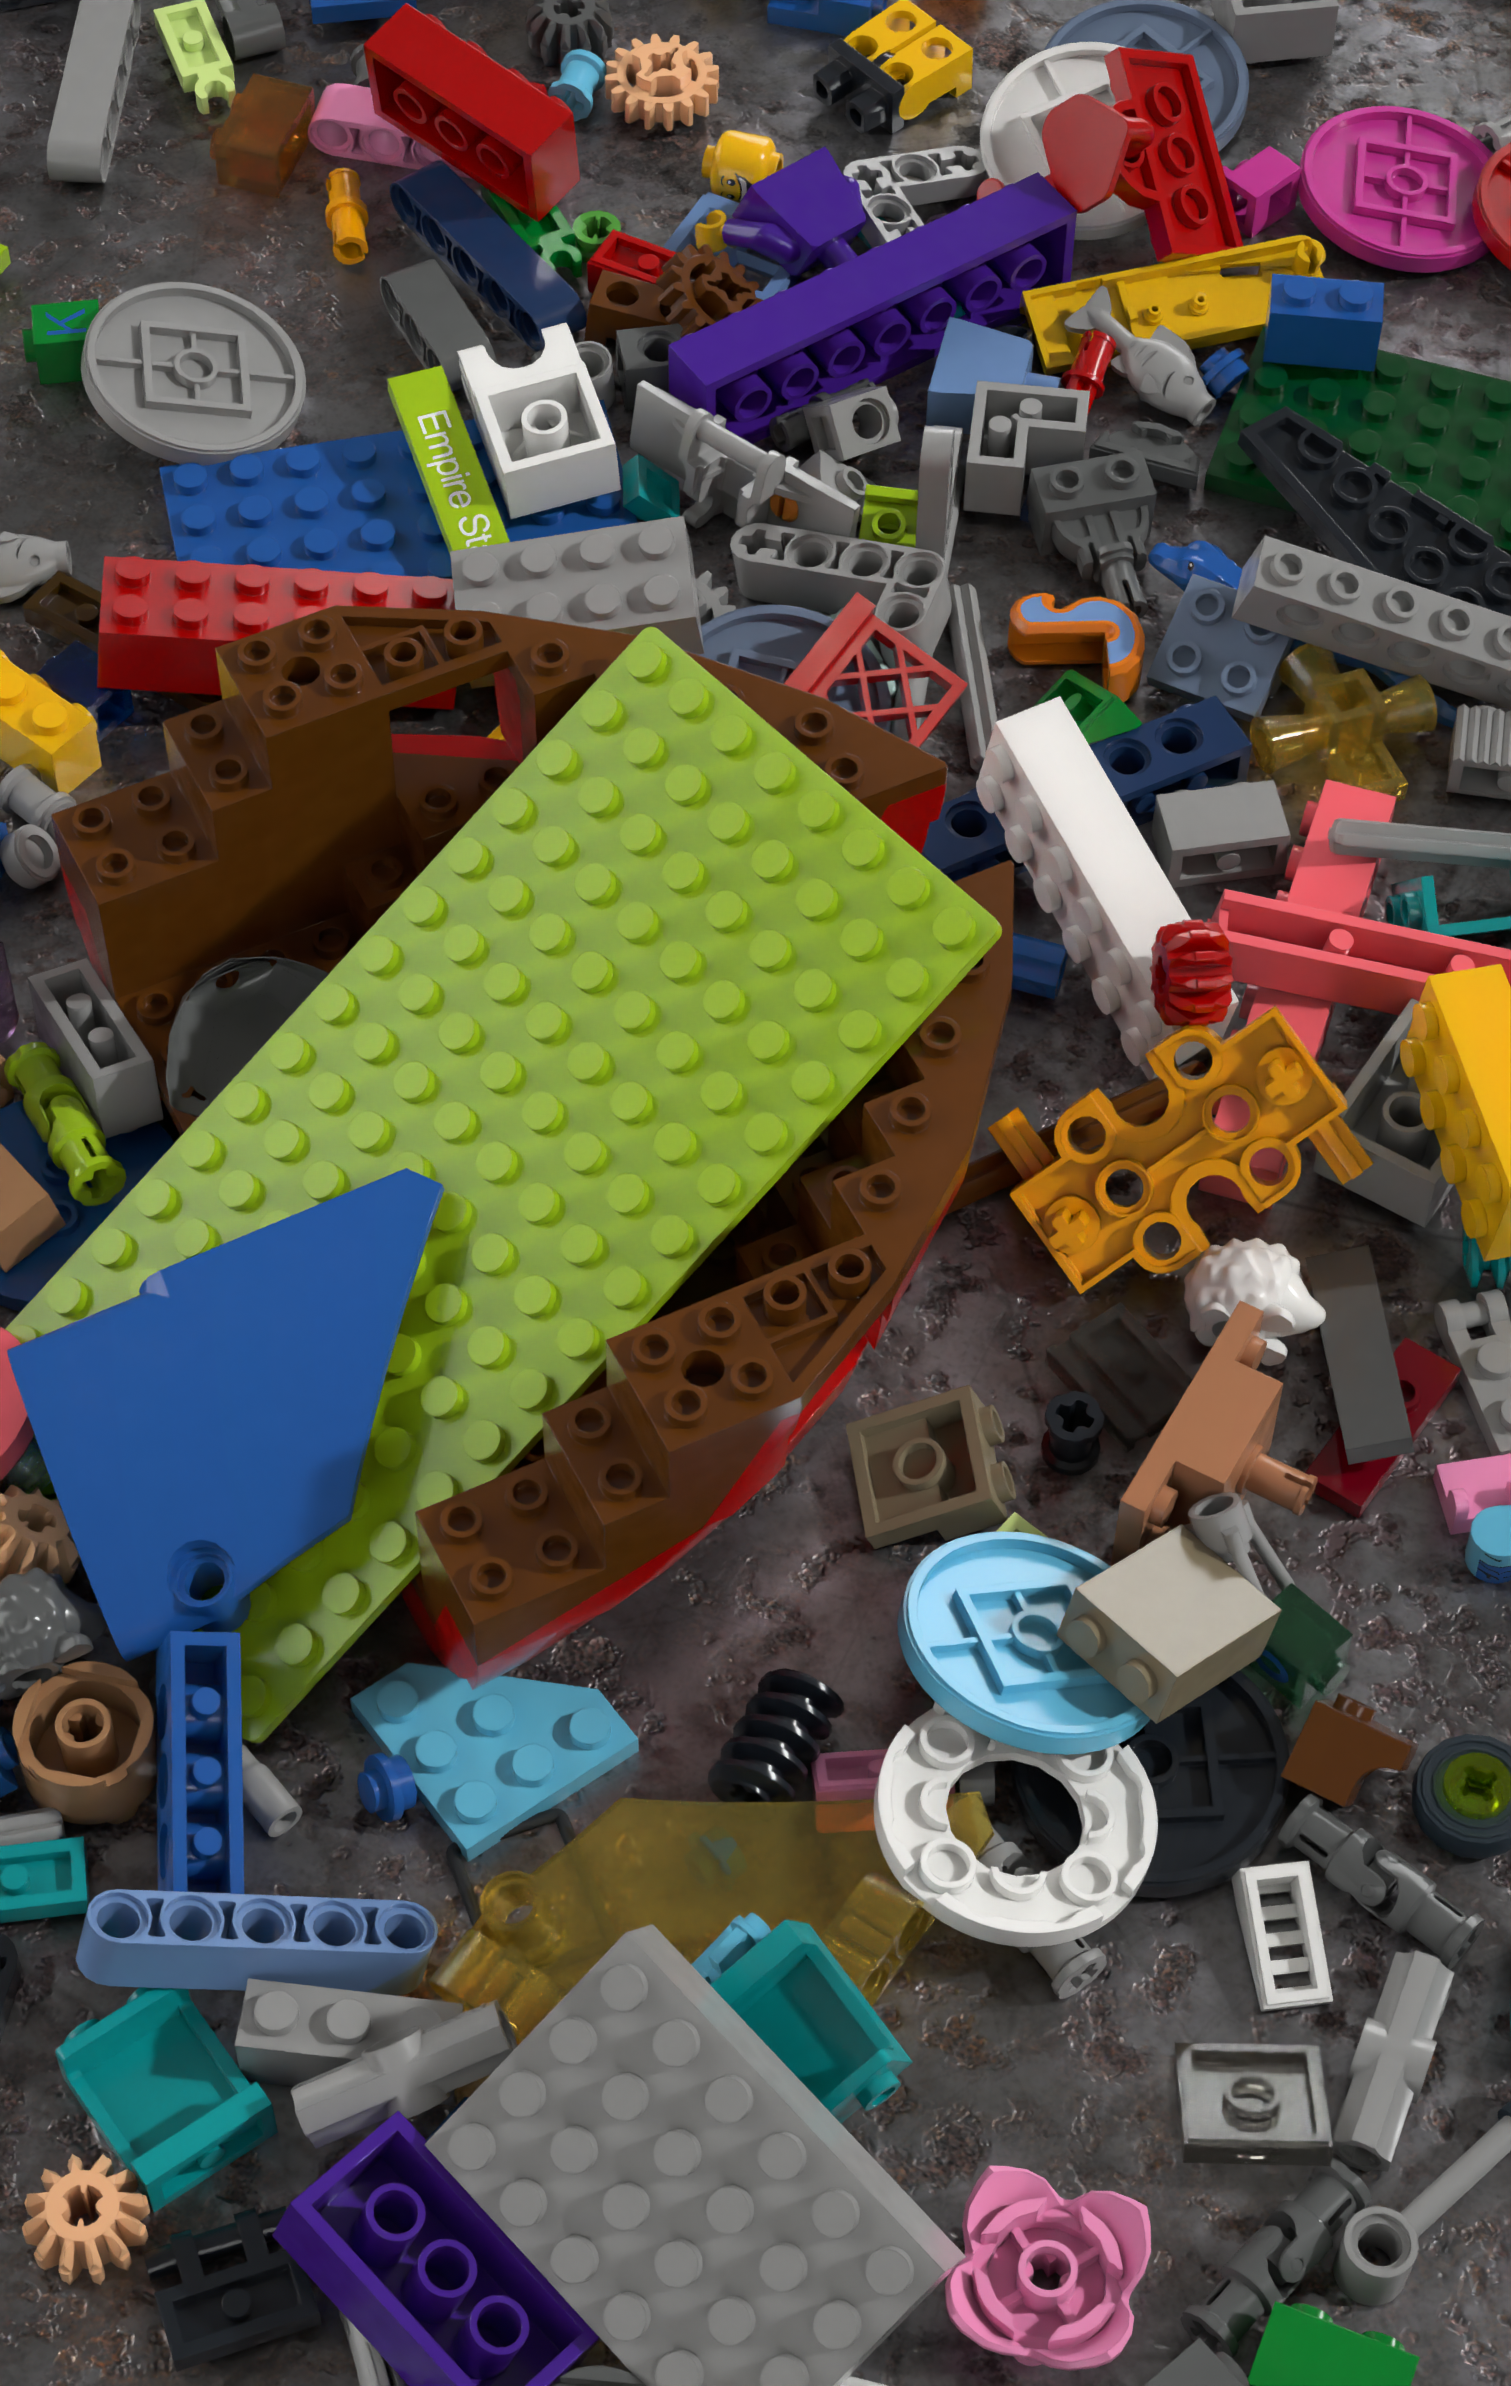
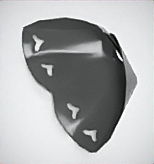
M277 957L232 958L204 973L195 986L182 997L170 1031L166 1068V1083L170 1106L178 1111L200 1116L231 1082V1078L235 1077L327 977L328 973L305 963ZM271 959L277 961V963L273 966L270 965V962H268ZM232 971L239 972L238 980L233 986L228 988L216 986L217 979L222 975ZM190 1086H192L206 1100H199L195 1096L183 1098L182 1094L186 1093Z

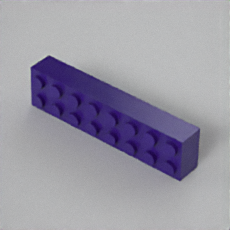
M1039 172L1016 183L1008 184L1001 190L971 204L963 205L954 212L926 225L918 226L909 233L881 246L871 248L864 254L834 268L826 269L817 276L787 290L779 291L772 297L742 311L732 313L725 319L695 333L687 334L680 340L669 344V394L695 409L702 408L710 412L713 417L717 414L724 417L727 430L754 444L771 436L769 429L771 418L808 404L811 396L821 392L835 393L864 378H868L869 383L873 382L877 385L938 356L949 317H954L957 308L955 300L944 288L961 303L962 309L966 313L958 319L994 329L1023 315L1020 314L1019 310L1022 291L1071 282L1077 210Z

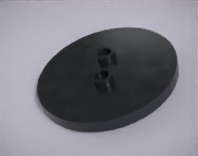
M1240 1670L1158 1724L1150 1719L1139 1732L1119 1743L1122 1749L1129 1745L1143 1766L1153 1789L1158 1816L1155 1851L1144 1880L1135 1896H1182L1216 1886L1231 1878L1240 1868H1245L1270 1841L1283 1814L1290 1780L1281 1777V1774L1290 1754L1284 1730L1272 1705L1261 1690ZM1011 1760V1777L1019 1810L1036 1840L1062 1865L1074 1853L1080 1843L1083 1827L1077 1803L1059 1780L1041 1768Z

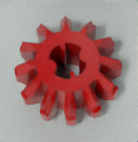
M1202 919L1182 920V922L1161 926L1151 947L1153 958L1152 966L1149 967L1152 973L1150 989L1154 992V1007L1160 1014V1018L1165 1025L1180 1026V1028L1186 1025L1207 1026L1208 1024L1223 1022L1228 1013V1007L1232 1002L1231 984L1235 981L1232 976L1231 965L1233 958L1229 954V940L1227 936L1223 933L1217 922H1203Z

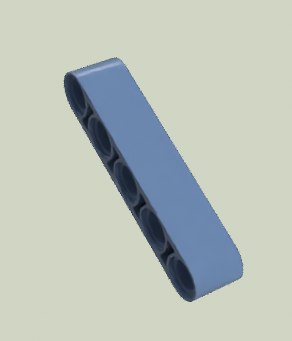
M115 1889L96 1895L89 1903L77 1949L76 1961L79 1970L86 1978L96 1984L106 1986L246 1991L247 1981L250 1978L398 1996L414 1991L422 1982L437 1940L438 1926L434 1916L426 1908L417 1903L404 1900Z

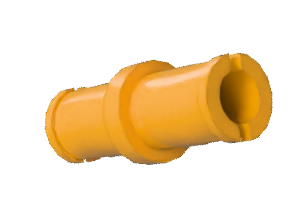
M337 168L329 173L330 179L326 178L329 204L326 206L325 219L327 227L333 234L334 257L343 264L352 265L365 259V254L363 253L368 254L365 228L368 224L369 216L367 206L361 200L359 175L350 168Z

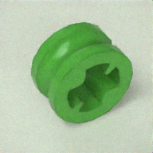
M600 210L581 214L575 219L572 226L575 232V247L580 251L582 261L585 263L590 260L613 229L621 232L620 221L617 217L609 212Z

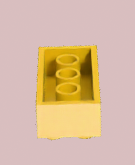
M1502 964L1430 975L1426 980L1419 1003H1416L1413 1007V1020L1407 1037L1400 1044L1402 1068L1407 1077H1414L1421 1095L1420 1112L1422 1120L1428 1130H1434L1441 1147L1440 1162L1445 1180L1449 1184H1455L1462 1202L1461 1219L1467 1236L1470 1239H1476L1484 1262L1511 1257V987Z

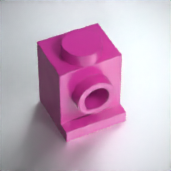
M1268 146L1251 159L1241 161L1233 171L1225 165L1223 166L1239 230L1248 237L1253 238L1295 209L1301 167L1271 146Z

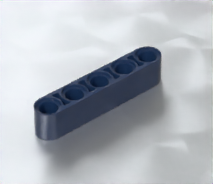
M437 160L390 185L391 201L401 220L534 352L544 350L545 341L541 331L543 328L567 323L573 335L586 327V311L573 288L444 162Z

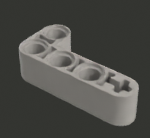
M766 523L746 525L736 531L731 538L730 548L740 592L746 598L837 614L858 592L876 605L873 612L876 617L932 657L952 608L946 564L938 553L925 549ZM879 641L884 662L889 667L896 668L893 651ZM905 660L906 667L913 666Z

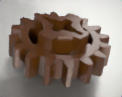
M689 244L681 252L678 251L663 265L661 269L664 273L656 280V284L665 290L658 297V302L671 309V313L666 317L668 323H679L683 328L680 338L725 319L732 313L742 311L763 301L760 298H756L755 291L760 287L759 284L755 281L747 282L743 277L746 268L742 264L737 265L735 268L731 266L728 253L722 251L715 257L708 244H704L698 250L692 244Z

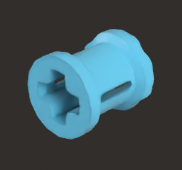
M577 49L565 55L561 63L562 75L559 81L551 84L547 92L549 97L556 96L568 105L573 112L574 121L588 117L593 108L592 95L594 91L602 88L606 76V65L596 54L587 50Z

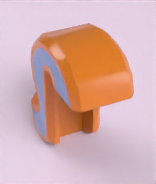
M1049 593L1029 594L1015 601L1010 609L1007 649L1010 655L1022 665L1101 663L1104 689L1118 696L1123 703L1137 691L1142 675L1145 634L1138 616L1123 603L1098 596L1080 598L1062 609L1054 608V595Z

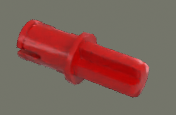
M1090 330L1083 333L1074 363L1070 370L1063 373L1061 379L1065 389L1090 391L1088 414L1093 401L1103 396L1105 390L1103 384L1104 375L1117 346L1111 336L1094 330L1093 334Z

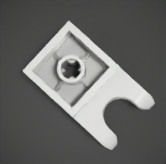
M567 323L541 329L545 341L544 351L538 360L525 367L513 369L500 366L489 357L483 345L457 351L462 384L511 519L621 490L616 444L586 365L580 358Z

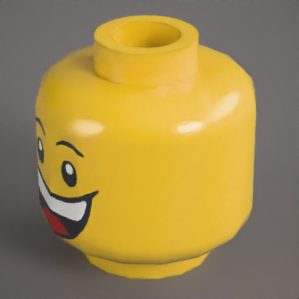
M728 130L720 136L716 146L707 145L703 156L701 173L702 177L710 179L712 193L740 203L751 185L783 169L784 158L782 153L776 152L775 144L771 138L742 131Z

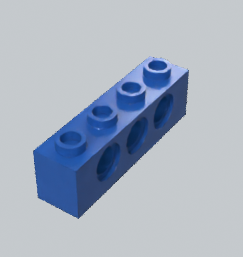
M170 1631L155 1652L158 1891L244 1894L240 1633Z

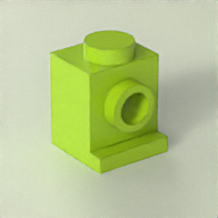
M866 484L865 502L858 539L915 548L918 490Z

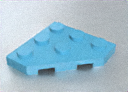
M406 1663L350 1698L352 1712L387 1757L399 1754L406 1760L415 1780L417 1797L450 1840L457 1843L467 1862L500 1842V1839L507 1832L537 1813L551 1809L639 1752L637 1736L600 1690L595 1688L500 1675L472 1690L467 1679L458 1677L448 1668Z

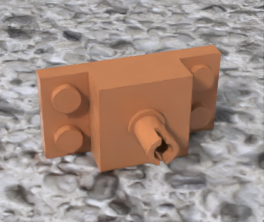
M1239 1301L1120 1500L1111 1566L1180 1524H1190L1189 1509L1201 1499L1214 1494L1232 1492L1238 1494L1242 1500L1246 1492L1250 1491L1293 1511V1514L1297 1516L1304 1512L1305 1505L1303 1503L1308 1505L1318 1477L1312 1474L1308 1475L1268 1456L1283 1382L1256 1370L1267 1346V1341L1259 1338L1264 1311L1243 1301Z

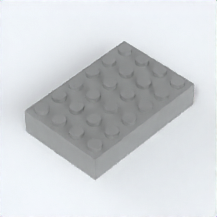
M653 1924L626 1932L424 2144L630 2372L645 2383L646 2386H840L966 2257Z

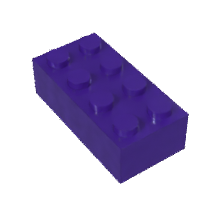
M399 2110L289 2204L272 2236L408 2386H553L560 2381L561 2376L576 2369L600 2340V2337L424 2145L427 2142L425 2138Z

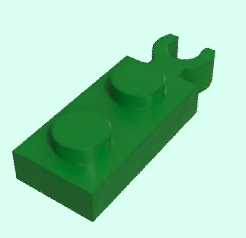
M481 185L482 197L487 205L555 272L557 267H567L576 278L582 276V256L575 247V232L557 205L537 222Z

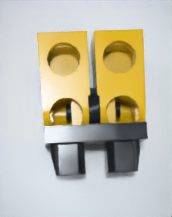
M898 0L851 32L844 40L839 38L828 45L829 63L813 75V93L815 98L828 107L845 97L848 100L846 102V117L850 125L860 133L864 134L868 130L881 125L891 134H894L904 127V120H911L917 117L926 109L929 103L947 92L957 98L972 89L973 48L940 24L936 27V20L911 1ZM910 21L916 25L912 30H910ZM945 47L952 52L948 57H945Z

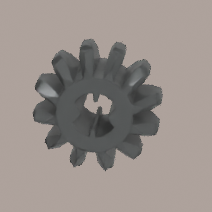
M534 0L532 7L527 8L525 29L526 34H528V45L531 48L532 56L543 58L545 67L561 64L567 53L577 49L590 51L603 61L607 49L612 47L614 22L611 19V9L609 8L608 0Z

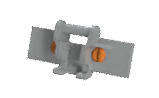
M645 380L637 384L630 448L685 480L683 491L686 492L687 496L696 500L694 505L687 508L682 515L686 523L699 528L713 516L723 512L735 519V524L740 527L753 523H766L855 538L861 505L799 469L798 460L791 456L786 458L775 450L767 453L727 430L725 428L726 419L718 414L713 417L710 412L702 408L695 409Z

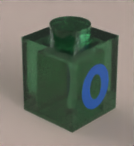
M1291 1583L1272 1600L1282 1611L1261 1657L1248 1665L1295 1706L1301 1709L1318 1692L1326 1697L1343 1682L1351 1667L1347 1663L1353 1634Z

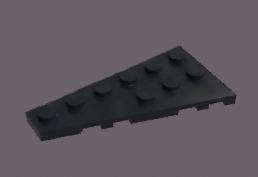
M1286 406L1241 430L1237 443L1238 446L1339 560L1511 616V555L1494 545V536L1419 489L1413 495L1390 480L1392 472L1376 462L1370 467L1343 451V442Z

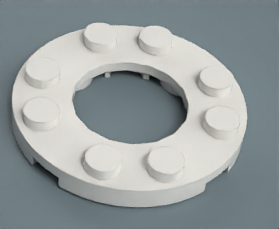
M934 1702L932 1709L918 1717L909 1726L905 1724L897 1733L882 1763L874 1793L873 1811L877 1839L889 1868L901 1886L920 1906L943 1923L971 1937L995 1944L1015 1947L1052 1946L1073 1941L1100 1929L1114 1919L1135 1896L1144 1880L1155 1851L1158 1832L1156 1801L1148 1776L1129 1745L1123 1749L1117 1744L1100 1751L1069 1755L1028 1751L998 1742L978 1733L954 1718L936 1702ZM1014 1760L1041 1768L1059 1780L1077 1803L1083 1827L1078 1848L1065 1860L1064 1864L1050 1871H1040V1874L1015 1876L1000 1872L998 1867L991 1866L989 1869L977 1861L973 1851L965 1843L957 1840L951 1832L946 1804L950 1789L963 1773L985 1762Z

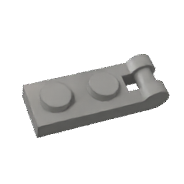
M1499 1289L1480 1292L1477 1294L1476 1300L1462 1304L1457 1299L1435 1303L1434 1320L1451 1363L1462 1369L1459 1377L1460 1384L1491 1455L1511 1454V1322L1503 1293ZM1482 1325L1487 1337L1471 1340L1467 1329Z

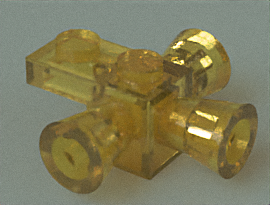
M1309 643L1292 651L1282 662L1279 676L1305 703L1304 714L1258 716L1252 719L1250 725L1252 749L1256 761L1263 772L1271 775L1314 753L1331 781L1395 796L1396 802L1404 800L1408 782L1382 742L1384 734L1431 732L1435 729L1437 724V705L1428 681L1422 675L1416 674L1379 693L1364 668L1340 674L1333 651Z

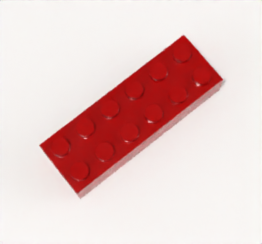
M104 556L97 688L222 695L215 648L335 605L456 610L453 579H443L434 576L383 575L375 572L322 571L315 568L262 567L256 564L203 563L196 560L143 559L136 556ZM456 687L402 707L454 710Z

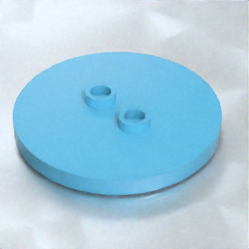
M998 1531L971 1534L945 1543L926 1556L914 1570L908 1581L898 1611L897 1627L901 1650L907 1665L922 1688L938 1705L964 1725L993 1740L1016 1748L1047 1754L1069 1755L1095 1752L1115 1746L1135 1735L1150 1720L1145 1713L1056 1636L1075 1588L1111 1567L1101 1559L1056 1539L1022 1532Z

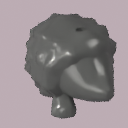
M35 1567L25 1574H8L0 1581L1 1700H11L21 1696L40 1678L42 1683H44L48 1679L62 1673L61 1667L86 1661L78 1657L91 1652L94 1649L92 1643L108 1627L100 1606L89 1603L72 1592L63 1581L61 1575L57 1573H47Z

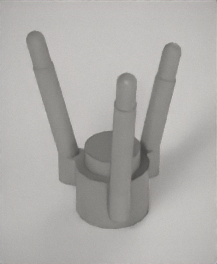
M1232 1492L1218 1493L1201 1499L1189 1509L1188 1516L1191 1523L1183 1526L1225 1562L1230 1563L1234 1561L1238 1572L1264 1594L1247 1554L1251 1549L1249 1540L1292 1606L1298 1608L1303 1605L1304 1599L1295 1586L1294 1581L1255 1522L1248 1500H1241L1238 1494Z

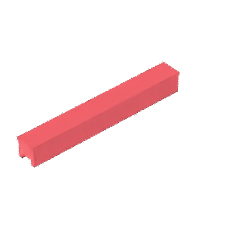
M1228 889L1224 890L1212 918L1206 921L1217 922L1223 933L1227 936L1229 940V954L1233 958L1231 965L1232 976L1237 982L1398 1016L1411 998L1417 1001L1420 1000L1426 980L1430 975L1502 964L1511 987V950Z

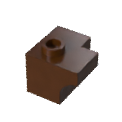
M1338 1693L1335 1701L1330 1699L1315 1700L1281 1777L1346 1807L1353 1805L1363 1782L1374 1771L1380 1768H1390L1397 1771L1408 1770L1419 1744L1392 1732L1391 1728L1374 1721L1373 1718L1377 1712L1375 1709Z

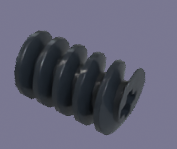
M787 1668L767 1672L758 1683L757 1694L749 1699L746 1704L745 1716L736 1722L733 1728V1738H730L723 1745L720 1760L708 1772V1783L712 1792L724 1804L746 1817L765 1823L775 1820L776 1812L772 1805L788 1807L793 1804L796 1797L795 1791L790 1784L800 1785L805 1782L808 1777V1770L802 1762H813L819 1757L820 1747L815 1740H825L831 1735L832 1724L827 1718H837L843 1713L844 1702L826 1684L804 1672Z

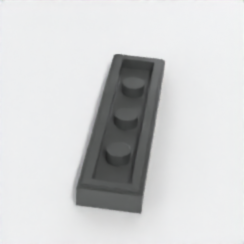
M1369 1245L1306 1257L1313 1297L1326 1312L1325 1321L1320 1325V1331L1348 1465L1415 1452Z

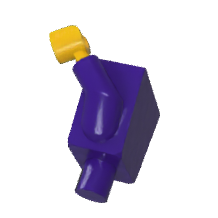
M824 146L751 185L732 214L733 218L727 220L725 213L721 210L710 212L706 217L707 225L701 222L695 225V239L698 249L704 244H708L713 253L725 249L727 245L752 249L779 263L790 275L799 276L821 263L826 269L834 268L857 257L850 245L866 223V214L863 211L859 183L856 179L841 173L832 155Z

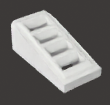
M1309 1861L1240 1868L1231 1879L1236 1908L1261 2012L1331 2004L1333 1996ZM1289 1892L1291 1904L1261 1907L1259 1895ZM1295 1918L1298 1930L1266 1934L1264 1922ZM1302 1946L1304 1957L1270 1960V1948ZM1308 1971L1311 1985L1275 1989L1273 1975Z

